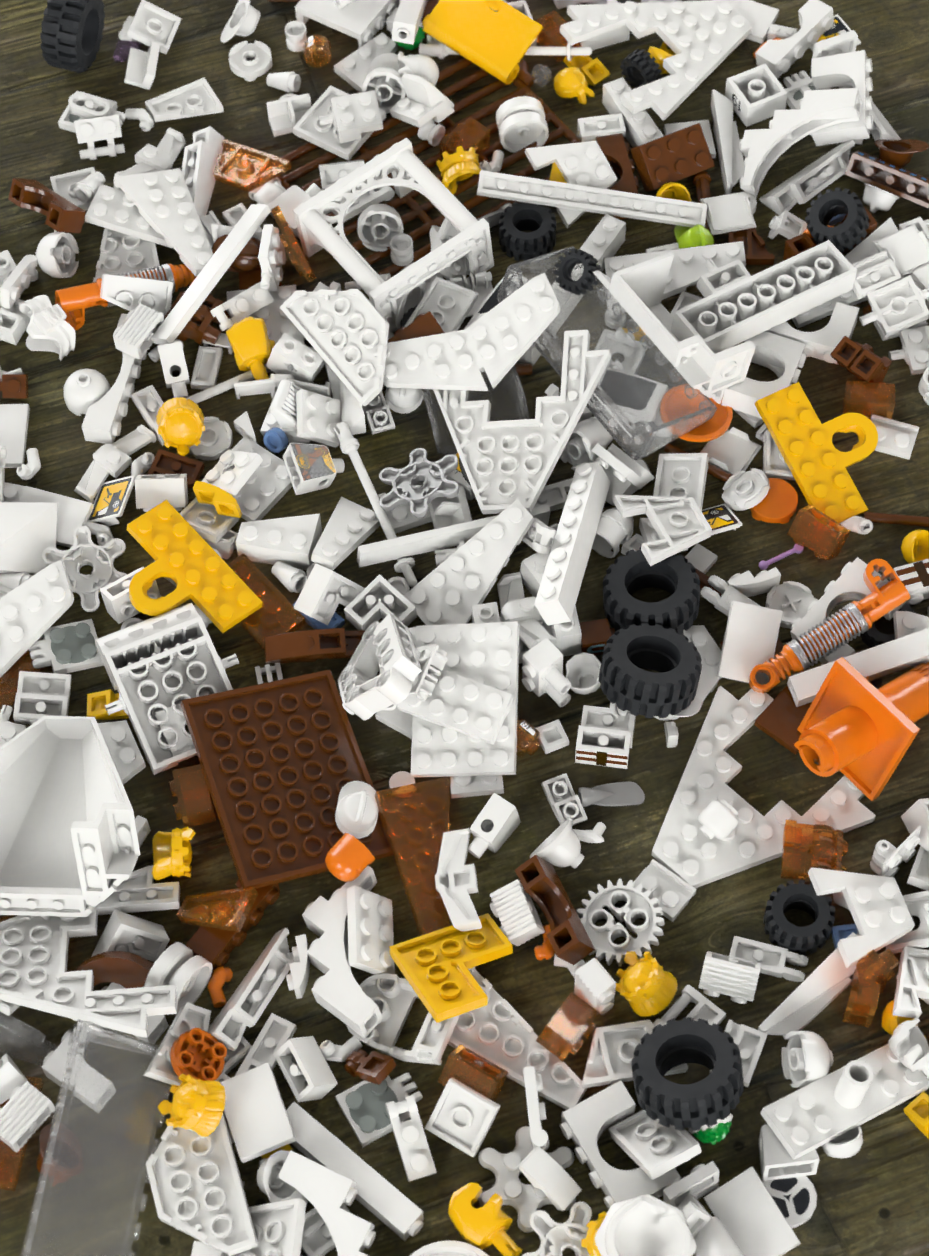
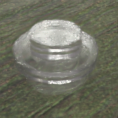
M542 64L534 66L532 76L536 79L535 83L542 87L550 82L551 71L548 66Z

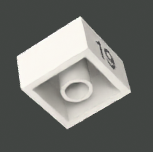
M766 64L729 77L726 80L725 97L733 101V109L746 127L773 117L775 110H785L788 93Z

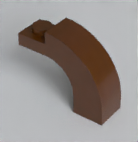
M109 951L90 957L74 971L93 970V986L103 982H113L125 988H139L145 984L149 971L154 964L133 953Z

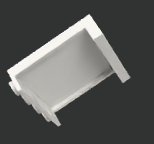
M300 0L295 6L296 19L304 24L309 19H312L356 38L360 48L372 40L378 30L384 27L387 17L399 6L401 0H356L342 9H339L333 0Z

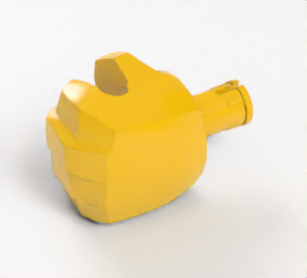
M246 317L233 324L226 331L234 352L236 364L240 371L251 370L255 380L268 379L269 376L264 364L268 362L271 351L276 344L274 340L269 339L263 318Z
M468 1183L453 1193L449 1203L448 1214L457 1231L467 1242L482 1250L493 1244L503 1256L520 1255L522 1249L506 1233L513 1220L501 1210L502 1197L494 1193L484 1206L474 1208L472 1205L477 1202L482 1193V1187L478 1183Z

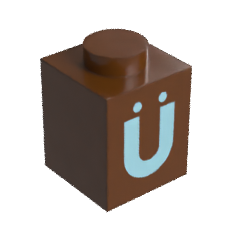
M608 619L579 623L582 633L581 653L603 654L607 640L615 633L614 627L610 628Z

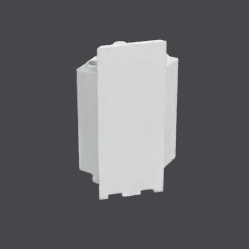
M672 252L637 263L629 268L618 270L613 273L612 279L599 270L594 271L595 276L691 387L698 389L705 396L713 398L718 404H721L725 388L745 381L756 347L750 340L714 354L698 334L680 341L671 331L673 316L661 304V300L674 257Z

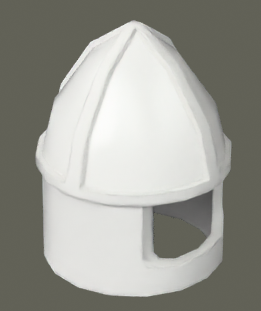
M617 508L604 511L601 514L592 549L604 557L614 558L619 552V545L629 541L633 534V516L622 518Z

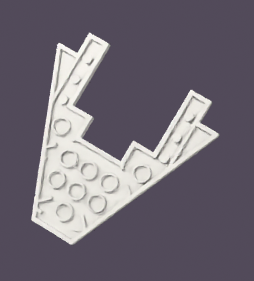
M728 0L647 3L627 1L617 4L569 5L567 7V14L573 21L560 26V33L571 45L623 26H627L637 39L656 32L676 54L663 61V67L670 76L621 94L620 101L632 114L652 108L662 120H666L752 30V25Z
M589 330L564 331L560 396L536 397L535 419L490 421L491 403L489 400L468 401L469 390L433 389L483 514H500L517 499L528 512H532L611 359L610 350L589 351Z
M722 686L718 687L652 849L651 855L659 863L694 888L816 844V842H812L813 835L832 838L872 823L875 820L876 815L859 802L865 794L845 775L803 816H800L783 800L763 816L727 785L742 770V765L725 751L754 725L755 720L774 700L767 693H759L750 689L740 700H737ZM723 799L738 812L736 816L738 824L725 839L721 840L715 836L709 839L700 831L699 828L702 824L699 822L698 817L711 801H721Z
M153 865L133 871L131 876L118 885L116 890L106 900L100 902L87 917L18 915L0 922V1000L71 1018L74 1021H83L136 1036L147 1037L148 1016L176 1014V985L93 991V970L67 972L69 938L96 936L98 915L112 914L114 909L124 913L180 909L179 882L154 883L152 876Z

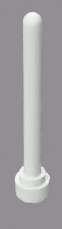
M264 364L267 373L271 372L270 369L266 368V364ZM251 370L186 399H190L196 404L234 388L235 379L239 378L240 382L253 380V374Z

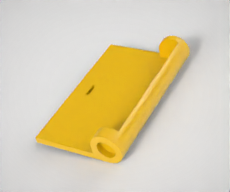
M439 0L433 11L426 15L422 22L425 33L506 85H510L517 77L520 68L518 63L543 29L542 25L502 0Z

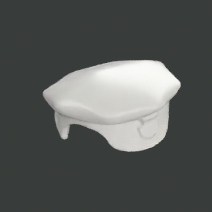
M642 1195L611 1205L595 1236V1244L601 1256H692L697 1247L683 1212L650 1195Z

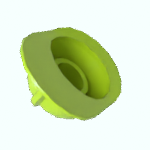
M696 224L693 227L676 225L674 228L679 249L714 245L712 234L700 224Z

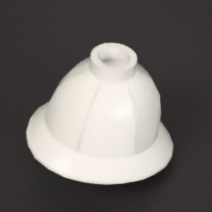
M568 818L532 852L530 858L537 855L557 867L571 866L574 869L578 867L584 859V855L580 853L581 844L577 834L572 829V819Z

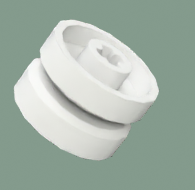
M528 96L514 97L500 105L496 111V123L499 129L500 141L504 149L509 152L515 153L537 141V147H541L547 141L549 129L545 120V112L541 102Z
M176 942L170 945L155 961L146 978L144 987L176 985L177 1014L185 1003L194 1004L209 982L213 966L211 962L202 956L196 955L193 957V952L190 948L180 942Z

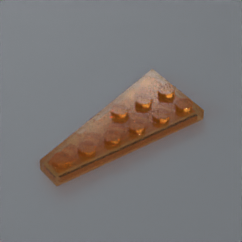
M450 776L376 791L374 795L420 936L449 926V914L440 893L436 890L435 874L437 873L443 833L450 831Z

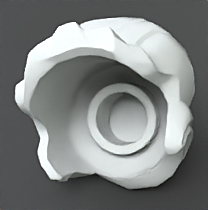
M400 51L398 53V74L401 77L405 74L421 76L434 86L436 85L439 78V68L432 58L423 54L404 56L403 52Z

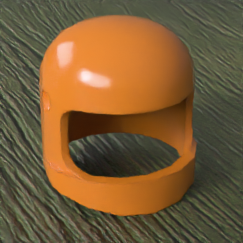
M345 833L337 841L325 858V864L330 873L344 882L355 880L369 864L371 865L375 861V857L369 849L349 833Z

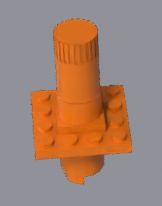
M843 657L837 659L797 729L801 735L794 746L799 750L800 757L807 768L822 777H828L841 771L871 801L878 798L920 730L914 723L929 714V662H923L876 689Z

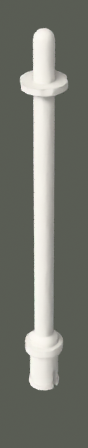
M441 42L439 44L420 43L419 54L428 57L444 59L448 55H460ZM568 42L567 47L530 46L525 55L567 56V60L571 61L572 56L591 55L592 49L590 47H572Z
M347 422L338 423L337 427H334V431L341 443L340 449L342 453L349 455L387 540L397 538L385 510L380 507V499L357 451L360 446L358 440L353 437ZM404 557L397 559V563L394 565L395 572L403 573L410 587L417 585V579L411 569L415 565L414 558Z

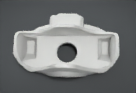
M39 295L19 304V311L30 318V323L26 330L29 334L26 339V346L29 350L59 354L60 361L70 351H74L76 331L74 327L64 320L67 318V314L58 304L52 305L47 295Z

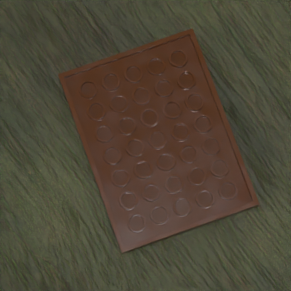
M330 670L185 699L181 702V708L243 891L329 871L325 864L326 855L344 835L338 829L335 821L338 797L342 787L348 782L362 781L374 788ZM381 805L373 832L367 837L358 839L369 849L375 860L393 856L397 852Z

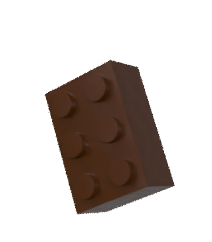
M700 123L631 149L645 192L658 189L664 184L681 180L715 166Z

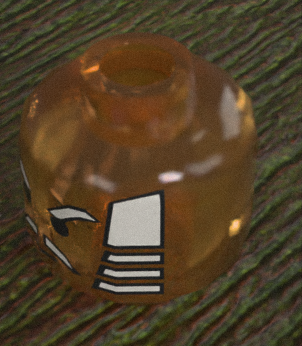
M312 35L305 40L303 55L306 63L311 67L320 68L330 62L332 55L331 43L328 38L322 35Z
M525 719L517 721V757H524L527 754L532 756L541 746L538 742L541 735L540 732Z

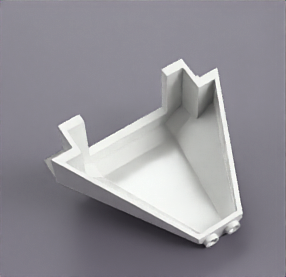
M43 716L0 747V915L87 917L100 902L106 900L116 890L117 886L124 880L126 881L133 872L140 855L134 812L95 717Z

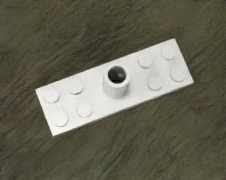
M886 1044L764 1107L760 1114L792 1159L795 1160L928 1090L929 1079L922 1070L912 1072L909 1068L905 1067L893 1054L889 1045Z

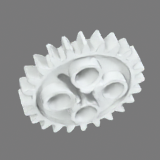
M622 879L618 880L617 886H613L612 882L608 880V888L604 889L598 884L599 892L597 894L592 891L588 892L591 898L590 901L586 899L581 900L585 909H577V913L581 917L579 919L595 948L589 955L596 952V959L598 961L606 957L607 965L610 966L613 959H616L619 967H621L627 951L636 952L637 958L640 959L643 958V951L652 954L650 944L659 945V941L655 936H663L664 934L660 926L665 925L664 918L660 917L664 913L662 907H658L660 904L658 898L651 899L653 896L652 891L644 892L642 883L634 888L633 880H630L627 886L623 885ZM623 900L627 902L622 908L614 907L618 901ZM603 907H608L620 922L625 921L627 929L638 937L633 938L621 923H615L614 917L604 910ZM638 918L646 920L641 926L633 925V922ZM599 919L607 920V923L603 926L594 925ZM617 937L626 938L623 944L617 945L613 943Z

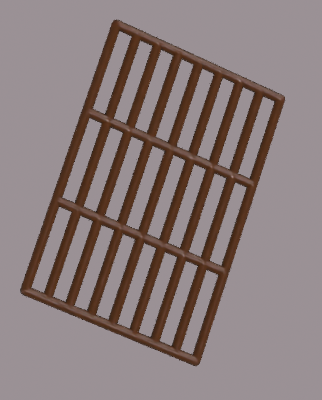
M463 58L439 71L437 83L473 63ZM480 69L441 90V92L446 97H449L486 77L489 73ZM516 77L512 83L518 88L517 90L457 123H454L449 116L441 121L446 127L441 141L454 135L459 142L422 163L430 169L436 165L437 160L442 162L443 152L447 151L451 155L457 152L456 147L462 146L463 150L467 149L468 151L470 147L475 148V154H478V162L483 163L487 161L490 163L487 157L491 156L494 151L504 148L501 141L499 140L481 151L474 144L498 131L497 123L494 122L469 137L461 130L494 113L507 100L520 96L533 97L540 101L544 108L547 124L551 122L557 128L549 133L547 141L541 147L552 143L562 136H565L571 143H578L581 140L529 86ZM498 79L454 103L455 112L451 115L506 86V84ZM394 117L384 121L383 129L374 131L366 141L403 121ZM412 126L370 150L363 144L358 150L361 155L350 161L363 159L364 163L369 162L376 155L391 148L395 143L418 134L419 127ZM424 140L412 147L413 153L417 155L432 147V145L429 144L428 140ZM537 141L504 158L500 171L527 157L525 148L537 147ZM308 142L267 164L265 171L270 177H278L281 185L287 190L291 187L289 183L319 168L318 165L326 164L339 156L327 152L282 177L277 169L319 147ZM532 165L514 175L529 177L541 169L535 171ZM440 173V174L436 175V177H437V178L441 181V183H442L443 178H442L441 173ZM391 174L387 175L389 178L393 179V176ZM479 174L458 184L456 193L453 195L457 196L477 185ZM319 177L302 186L301 189L305 192L313 183L319 188L322 187L321 178ZM416 190L411 191L402 198L398 196L386 203V205L394 209L406 203L411 211L401 216L403 225L416 218H419L425 224L407 234L413 241L429 233L432 225L440 227L445 219V216L442 214L432 220L427 212L434 209L435 206L430 201L419 205L413 199L421 195ZM476 195L462 204L467 210H470L491 197ZM506 200L475 218L478 219L495 212L507 203L521 202ZM331 212L327 216H335V214ZM358 219L343 227L345 236L357 230ZM360 239L351 244L356 251L365 247ZM431 243L413 252L414 259L411 263L430 253ZM386 247L388 250L377 251L364 259L371 266L390 255L391 249ZM392 264L377 274L389 273L392 276L405 266Z

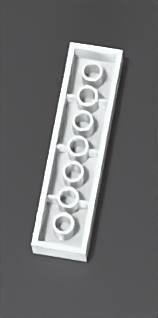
M828 240L675 311L671 331L680 341L698 334L716 354L852 290L857 270Z

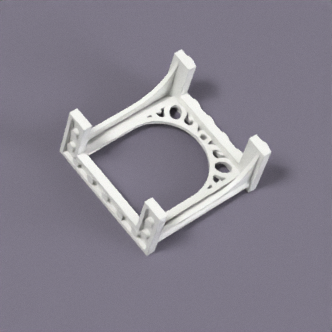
M407 138L395 143L391 148L376 155L366 164L357 167L344 178L337 180L330 187L318 192L314 197L293 209L302 249L306 256L309 258L321 249H326L369 296L370 302L389 323L388 332L391 333L397 330L395 327L398 311L396 300L468 253L470 272L474 277L476 273L483 272L484 270L487 271L494 266L489 223L484 218L478 221L413 153L412 143ZM391 172H392L393 179H391V178H389V177L387 176V175L390 174ZM393 185L395 193L400 198L416 190L423 194L460 233L389 280L384 281L347 240L343 228L345 215L357 198L375 188ZM334 209L340 211L336 216L326 215ZM333 223H338L336 227L332 226Z

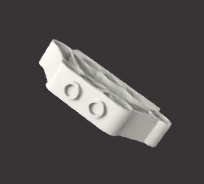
M390 613L381 623L374 621L367 627L363 633L362 640L338 678L339 694L342 698L343 708L351 715L356 714L363 720L369 719L373 714L393 704L401 703L411 691V682L422 671L409 628ZM379 667L382 668L384 672L376 676L379 671Z

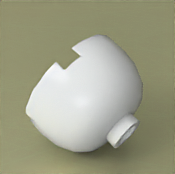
M390 67L375 68L368 73L363 82L362 92L374 90L378 107L385 111L386 114L391 113L390 109L406 96L401 76L398 74V71Z
M386 204L370 205L362 211L358 218V236L363 245L373 251L388 250L386 247H390L391 238L396 234H403L404 228L399 213L393 207Z
M54 232L47 234L40 240L35 256L37 257L38 265L44 273L55 278H69L75 274L78 268L79 261H75V254H79V249L72 234Z
M89 368L79 369L73 372L64 384L65 404L69 411L81 416V414H86L88 407L108 393L111 387L105 376L100 372Z
M790 1031L786 1034L784 1040L789 1039L787 1047H782L781 1061L785 1078L791 1079L793 1084H790L791 1087L803 1088L828 1075L833 1064V1054L821 1036L809 1031Z

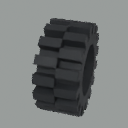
M643 49L634 50L621 62L620 69L623 70L621 73L626 76L624 79L626 82H630L629 85L631 87L635 86V88L662 78V75H660L662 71L658 69L660 67L659 63H655L656 59L654 57L651 58L649 52L645 54Z
M571 249V252H564L566 257L560 256L558 259L561 260V263L556 262L555 267L559 268V270H554V275L559 276L555 278L556 282L559 283L562 289L576 295H580V293L583 295L587 294V290L592 291L594 288L591 285L598 284L593 272L601 269L600 265L596 264L598 260L593 255L580 249ZM581 263L584 267L583 274L580 279L574 281L571 278L572 270L575 265Z

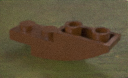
M330 628L264 637L265 663L316 662L317 659L351 658L365 631H345L344 628Z

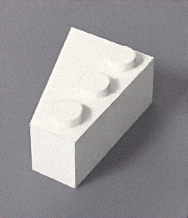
M320 514L241 522L235 543L238 559L273 565L281 561L295 568L307 570L313 563L311 561L312 552L319 541L322 531Z

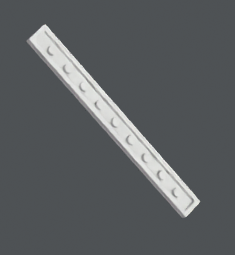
M480 170L477 195L686 227H693L696 224L705 227L708 205Z

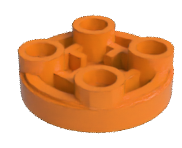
M768 478L770 482L768 494L759 504L750 508L751 516L757 521L762 520L767 523L786 524L796 512L798 494L795 488L787 481L779 478Z
M193 1028L180 1035L174 1041L171 1047L170 1060L173 1070L178 1077L183 1073L198 1080L215 1081L224 1069L227 1049L223 1043L218 1042L210 1033L200 1028Z

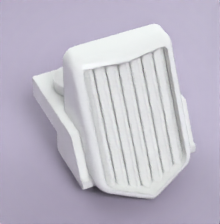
M405 74L401 77L407 97L399 100L390 109L392 117L419 128L431 119L434 122L440 123L455 112L454 103L431 82L421 76Z
M446 218L441 227L432 225L430 229L431 251L460 233ZM468 253L439 271V273L447 280L451 277L462 278V275H469L471 272Z
M281 380L260 432L264 436L268 430L277 427L285 432L288 443H309L310 440L297 437L296 392L301 388L292 381Z
M598 443L591 450L598 456L596 461L600 462L611 482L606 501L612 506H615L613 503L614 495H632L655 478L651 474L646 462L627 455L613 443L607 450Z

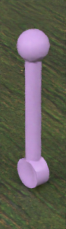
M796 543L794 548L767 561L762 560L758 566L761 570H766L768 565L793 553H802L804 546L802 543Z

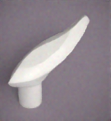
M597 822L593 830L573 829L580 841L587 843L604 842L602 834L606 826L602 822Z

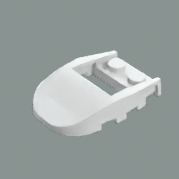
M375 974L364 980L359 986L378 1005L383 1019L365 1039L347 1026L350 1033L364 1044L401 1061L441 1065L442 1055L460 1015L436 1023L428 1012L412 1050L409 1051L396 1047V1041L416 998H420L407 979L398 978L396 974Z

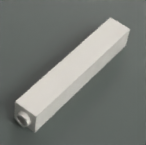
M428 0L400 1L393 22L392 41L414 44Z
M929 628L844 657V659L869 682L929 661ZM835 661L789 677L787 685L796 707L813 702Z
M294 1101L286 1110L296 1141L292 1142V1144L310 1160L356 1182L355 1189L358 1191L355 1199L404 1241L410 1235L412 1237L417 1235L424 1225L422 1222L424 1220L423 1211Z

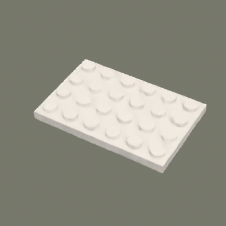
M518 621L416 626L415 649L421 646L439 645L438 649L447 652V662L443 668L444 670L508 692L514 696V699L494 745L413 715L410 775L414 778L516 775L519 667Z

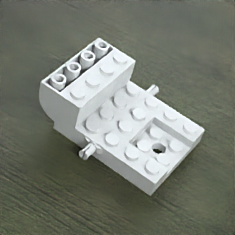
M192 603L96 639L95 646L114 690L119 692V700L105 705L106 711L110 715L124 710L129 716L153 774L155 775L173 768L179 762L196 756L197 752L191 734L185 730L187 723L181 708V702L185 699L233 690L225 669L239 664L236 654L223 659L218 656L205 624Z

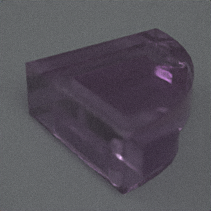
M118 40L113 55L114 61H124L125 58L129 57L131 47L140 50V43Z

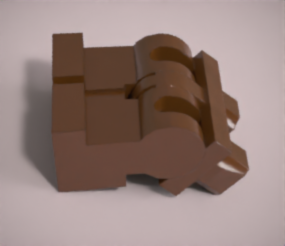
M185 292L179 293L178 297L172 304L171 309L175 307V305L178 303V301L181 299ZM208 295L176 339L186 341L188 338L195 339L194 341L199 344L204 339L207 342L216 344L222 331L212 326L214 322L219 325L220 322L217 317H213L210 311L223 304V301ZM169 310V311L167 312V314H166L165 317H164V320L166 319V317L169 315V313H170L172 310ZM224 311L228 319H230L231 317L228 312Z
M846 336L842 338L830 354L840 366L847 368L850 373L860 380H864L872 388L883 382L892 363L886 356L878 357L874 354L873 347L867 343L861 345Z

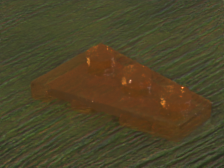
M254 886L246 889L236 888L188 895L185 897L176 915L182 923L240 932L258 893Z

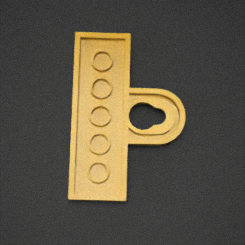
M799 382L755 402L760 416L823 532L834 528L835 525L852 516H859L868 510L846 468L866 459L877 446V429L869 418L862 414L851 412L821 424ZM838 432H854L859 440L851 451L841 452L833 446V434Z
M167 500L127 524V531L155 560V562L136 573L130 582L129 598L132 605L139 612L149 616H158L177 608L191 599L214 625L224 633L262 607L263 602ZM160 577L171 578L176 583V589L164 597L161 596L160 598L153 599L147 594V591L152 588L153 582Z

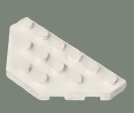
M336 289L318 290L317 292L297 290L280 306L282 311L363 406L366 407L383 390L389 323L359 289H349V291H337Z
M224 1112L215 1131L207 1137L200 1136L191 1129L168 1126L161 1137L162 1141L154 1154L150 1155L146 1162L158 1218L162 1222L229 1256L258 1247Z

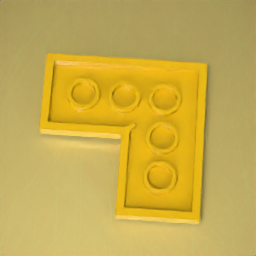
M489 913L478 916L482 925L481 929L462 932L451 925L389 946L390 956L436 1023L488 1005L487 995L468 969L513 954V945Z

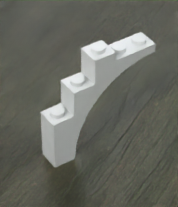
M858 88L807 90L804 92L803 100H800L799 109L775 110L773 120H770L769 129L745 130L744 137L740 140L739 145L740 152L745 156L744 176H741L740 179L741 189L756 198L768 170L793 144L822 128L844 122L859 121L863 102Z
M367 866L355 880L346 882L341 888L335 890L329 901L320 895L306 907L302 914L307 928L320 937L315 939L306 951L312 965L325 974L316 980L314 987L311 989L316 1002L364 1039L380 1023L383 1017L378 1005L363 992L353 977L351 966H349L347 888L355 885L371 891L376 885L377 880L370 866Z
M290 1150L278 1178L297 1189L313 1204L327 1224L336 1245L338 1256H368L362 1252L364 1248L369 1249L374 1241L376 1232L373 1229L375 1225L344 1210L346 1205L351 1206L358 1190L355 1189L357 1183Z

